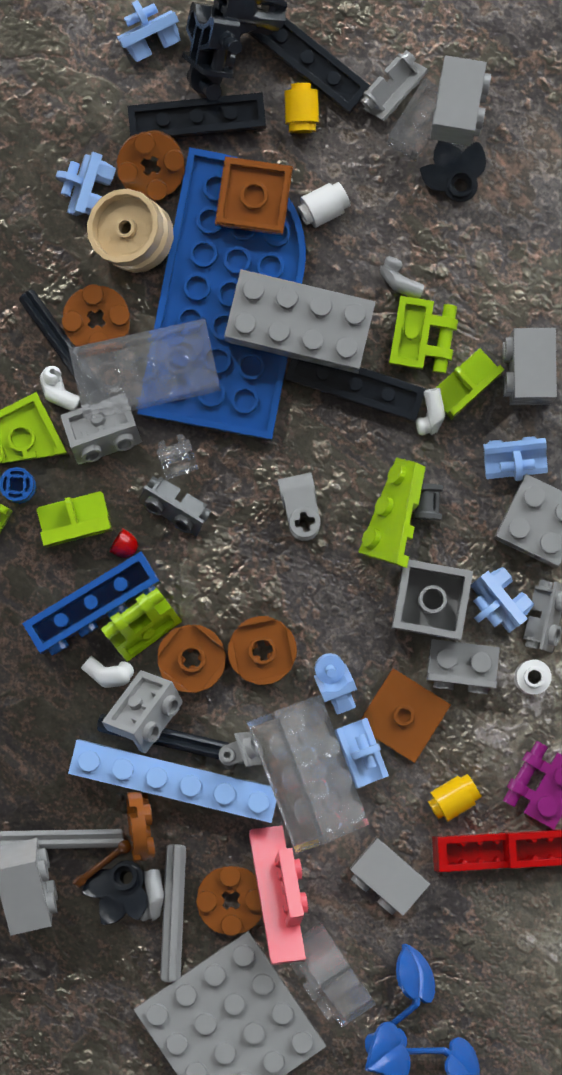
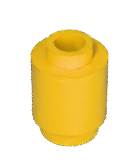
M311 83L291 84V89L284 91L285 124L289 125V133L316 132V124L319 123L318 90L311 89Z
M468 774L461 778L457 775L431 791L430 794L433 799L428 801V804L438 820L444 816L446 821L449 822L475 806V801L481 798V794Z

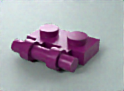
M536 741L531 751H526L522 758L524 763L516 778H511L506 786L509 790L503 801L515 807L520 797H525L529 802L523 813L554 830L562 817V755L556 752L551 763H547L542 758L548 747ZM538 769L544 775L534 791L527 787V784L535 770Z

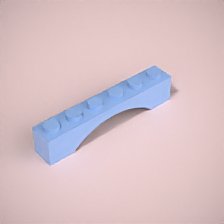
M80 739L76 740L68 772L71 775L269 823L272 822L280 789Z

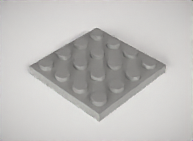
M249 930L134 1008L135 1013L177 1075H286L326 1047V1044Z

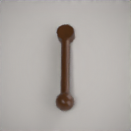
M127 840L121 841L116 850L86 873L79 875L73 881L74 886L80 888L90 877L120 854L129 853L131 850L130 842Z

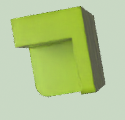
M481 348L473 353L464 363L457 366L436 387L441 390L445 413L451 420L498 379L505 370L501 365L497 367Z
M101 491L76 498L67 497L64 501L37 508L42 529L40 534L43 546L46 548L113 531L104 494Z

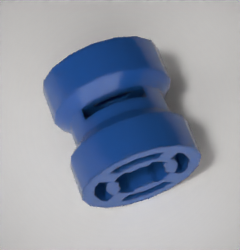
M10 468L0 478L1 493L13 503H26L36 493L37 487L34 477L23 468Z

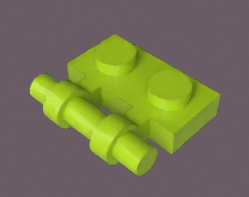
M400 296L389 365L423 370L425 357L435 359L433 372L446 374L448 361H452L453 350L450 349L453 331H457L458 320L455 319L457 306L444 304L442 316L432 315L434 301ZM430 327L440 329L437 346L427 345Z
M155 588L147 595L141 594L135 599L137 602L121 614L119 612L110 617L112 621L101 628L105 636L127 662L182 622L158 588Z

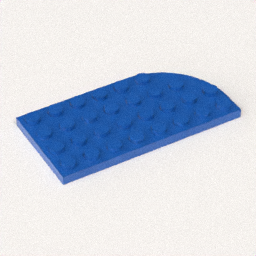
M189 147L173 228L174 240L168 254L137 414L272 441L288 357L225 342L224 335L241 269L300 284L303 283L306 263L304 231L298 213L290 198L288 199L283 235L215 226L225 156L237 157Z

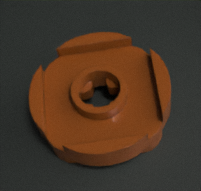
M151 130L135 134L124 142L119 151L117 174L126 189L141 192L149 199L160 200L171 194L179 186L184 176V156L179 144L164 132ZM154 156L158 159L157 165L160 167V170L158 172L152 171L148 174L144 172L145 166L141 162L144 158L150 160Z
M91 284L78 290L68 299L63 310L62 325L67 337L79 350L88 354L110 352L117 349L127 338L130 331V313L125 300L118 292L106 286ZM99 311L103 312L102 319L106 322L103 327L96 325L94 328L89 327L91 321L88 317L89 314L92 312L94 314H97Z
M256 616L242 622L233 632L228 644V657L232 668L244 680L256 685H268L281 680L292 669L297 655L296 641L292 632L281 621L269 616ZM258 641H264L266 646H272L273 652L267 654L268 659L265 661H261L258 655L253 656L252 649L258 647Z
M185 625L175 628L160 643L158 648V666L161 676L172 681L178 691L198 693L209 689L218 682L224 672L226 653L222 641L213 631L204 626ZM196 649L200 652L198 659L201 663L198 667L191 665L188 669L183 665L186 659L182 655L186 650L192 653Z
M141 791L127 792V818L129 836H131V841H133V846H131L133 862L147 861L148 858H155L154 840L151 837L150 825H152L151 805L148 802V794L141 793Z
M232 865L219 867L211 871L201 882L196 900L199 915L204 923L215 932L230 936L247 932L261 919L262 911L256 875L249 869ZM226 891L229 894L235 891L238 892L240 896L237 901L240 906L236 909L232 906L226 909L222 905L225 901L222 894Z

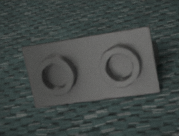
M153 476L147 486H144L139 502L150 513L158 516L161 515L173 522V525L178 530L184 533H191L197 537L203 523L207 521L212 512L206 508L207 504L188 493L181 502L177 501L176 497L181 489L162 477L157 479Z

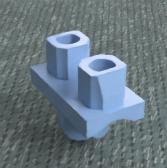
M138 0L131 3L135 12L124 17V20L128 27L137 22H140L141 25L117 36L120 45L127 49L136 62L152 55L145 38L154 33H157L163 48L181 41L175 24L179 22L175 12L170 10L148 21L147 18L158 13V10L154 3L142 8Z
M91 152V155L85 154L78 175L80 164L74 161H70L67 172L57 171L55 178L64 183L61 190L62 195L70 197L73 186H75L67 213L75 216L81 214L90 215L92 208L102 197L91 193L94 181L106 186L111 184L116 168L102 161L101 154Z
M535 436L523 437L519 441L503 442L502 440L489 441L488 444H483L486 479L514 477L515 481H521L525 474L548 473L545 438L537 439Z
M504 567L491 573L487 571L471 584V588L478 595L473 602L481 610L474 619L479 623L484 618H487L494 628L501 623L507 632L510 633L528 619L526 615L534 606V603L523 592L513 599L510 598L504 588L512 583L513 580Z
M328 653L320 656L315 663L316 675H314L324 702L331 700L336 714L354 709L356 705L351 692L357 690L346 663L344 664L342 659L336 654Z
M367 718L333 730L355 789L389 776L380 753V745L376 743Z

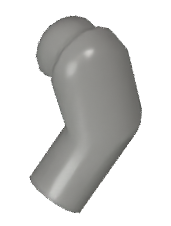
M392 256L386 257L384 265H380V274L392 290L408 297L420 299L424 290V284L401 275L399 270L402 268V262Z
M158 869L144 872V884L148 902L145 913L140 918L141 921L149 919L154 921L161 913L164 890L160 870Z

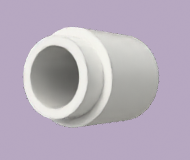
M337 182L333 185L328 183L300 197L301 205L297 209L306 225L311 223L313 227L317 228L344 214V209L350 207L351 204L344 188Z
M528 660L516 668L514 681L521 692L529 695L540 694L551 683V671L542 661ZM532 670H536L540 674V681L536 684H532L528 680V674Z

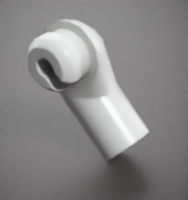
M56 366L46 367L40 375V384L45 399L67 410H76L81 397L65 390L59 368Z
M440 388L423 391L427 413L426 417L416 419L418 434L422 436L428 433L431 435L437 433L445 419V409Z
M90 656L81 667L84 672L105 688L124 686L130 682V678L134 674V669L128 662L123 661L118 666L105 667L93 656Z

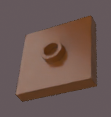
M225 156L215 226L283 235L293 166Z
M392 668L361 719H368L375 739L415 763L451 704Z

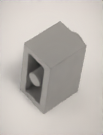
M377 837L350 867V870L354 873L351 880L365 892L371 888L381 897L377 902L391 915L398 911L403 916L430 885L424 877Z

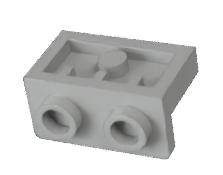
M125 393L102 400L98 404L94 403L60 415L77 464L95 462L103 456L117 451L129 450L142 442Z
M431 639L426 680L434 681L433 688L454 690V684L468 685L467 692L488 694L489 688H497L496 678L500 647Z
M140 670L102 723L106 730L133 740L139 751L147 753L152 744L158 740L171 718L177 714L183 701L172 681Z

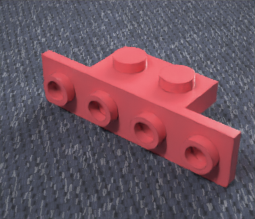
M283 825L251 829L249 831V840L270 963L278 965L305 961L306 956L300 924L304 913H308V902L306 893L300 892L298 880L302 879L300 859H294L292 848L287 849Z

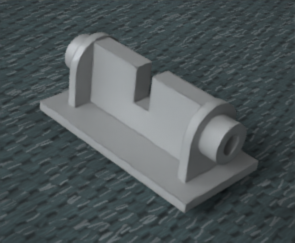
M406 50L403 54L398 53L397 57L384 70L390 79L386 82L383 77L379 76L368 90L363 93L364 98L361 100L365 106L363 109L385 121L411 90L419 84L420 80L429 70L414 62L416 58L409 51Z
M540 580L539 586L535 585L532 598L534 606L531 610L542 612L541 618L528 616L523 639L526 640L525 647L539 648L553 653L554 646L559 644L562 632L561 626H559L562 614V584L554 581L553 585V582Z
M254 732L235 733L236 741L223 746L219 751L220 761L227 766L237 763L245 764L246 767L265 764L262 757L266 755L264 744L259 736L255 737Z

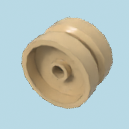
M128 188L113 190L101 197L92 208L87 222L88 239L93 250L119 269L132 273L146 272L158 266L169 254L174 240L173 224L168 213L143 193Z

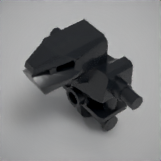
M214 0L213 4L192 2L186 31L191 41L190 52L183 51L182 57L191 64L187 72V80L190 86L197 93L205 94L209 100H217L222 94L220 87L222 79L234 78L232 69L235 65V54L240 53L242 50L240 37L248 32L271 35L273 31H279L286 21L285 11L287 2L285 0Z

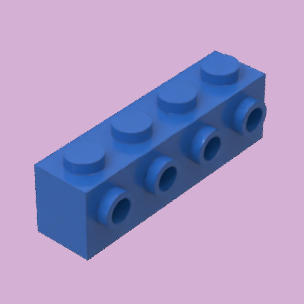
M141 551L22 624L41 654L49 651L51 656L69 646L67 642L69 638L78 633L81 638L99 628L96 622L107 615L110 618L117 612L123 613L128 609L127 603L143 593L145 595L149 594L161 582Z

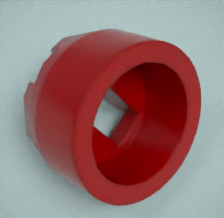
M122 528L109 552L119 558L131 557L137 552V539L132 533Z

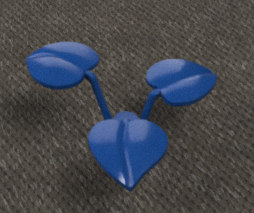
M402 944V950L396 964V976L398 985L404 995L409 999H413L412 1004L392 1021L381 1023L376 1032L366 1036L365 1048L368 1057L365 1070L379 1075H409V1055L442 1054L447 1057L445 1061V1072L447 1075H480L476 1052L472 1045L463 1038L457 1037L452 1039L449 1049L446 1047L406 1048V1034L402 1029L397 1028L396 1025L420 1006V1001L425 1004L433 1001L435 980L431 967L423 955L412 946Z

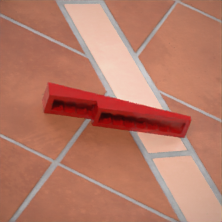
M562 829L432 836L434 871L436 872L562 865Z

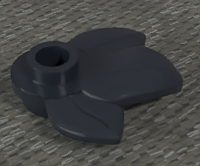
M438 141L434 150V164L420 168L424 183L432 190L445 192L448 198L455 202L469 201L476 194L478 188L477 178L484 172L486 167V157L482 145L479 142H475L462 152L460 148L451 142ZM459 180L464 181L467 188L464 191H457L454 183Z
M130 860L121 861L112 869L99 870L86 881L82 890L83 894L100 899L99 915L103 925L119 922L126 913L133 919L140 920L147 908V895L142 888L144 882L143 870L137 863ZM131 872L133 876L132 881L129 884H125L123 877L126 873Z

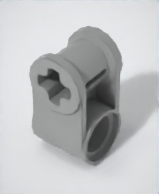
M311 472L278 479L283 508L286 510L292 535L301 541L314 539L320 530V516ZM306 516L308 521H314V524L310 525V531L304 532L302 527L295 526L300 523V517Z

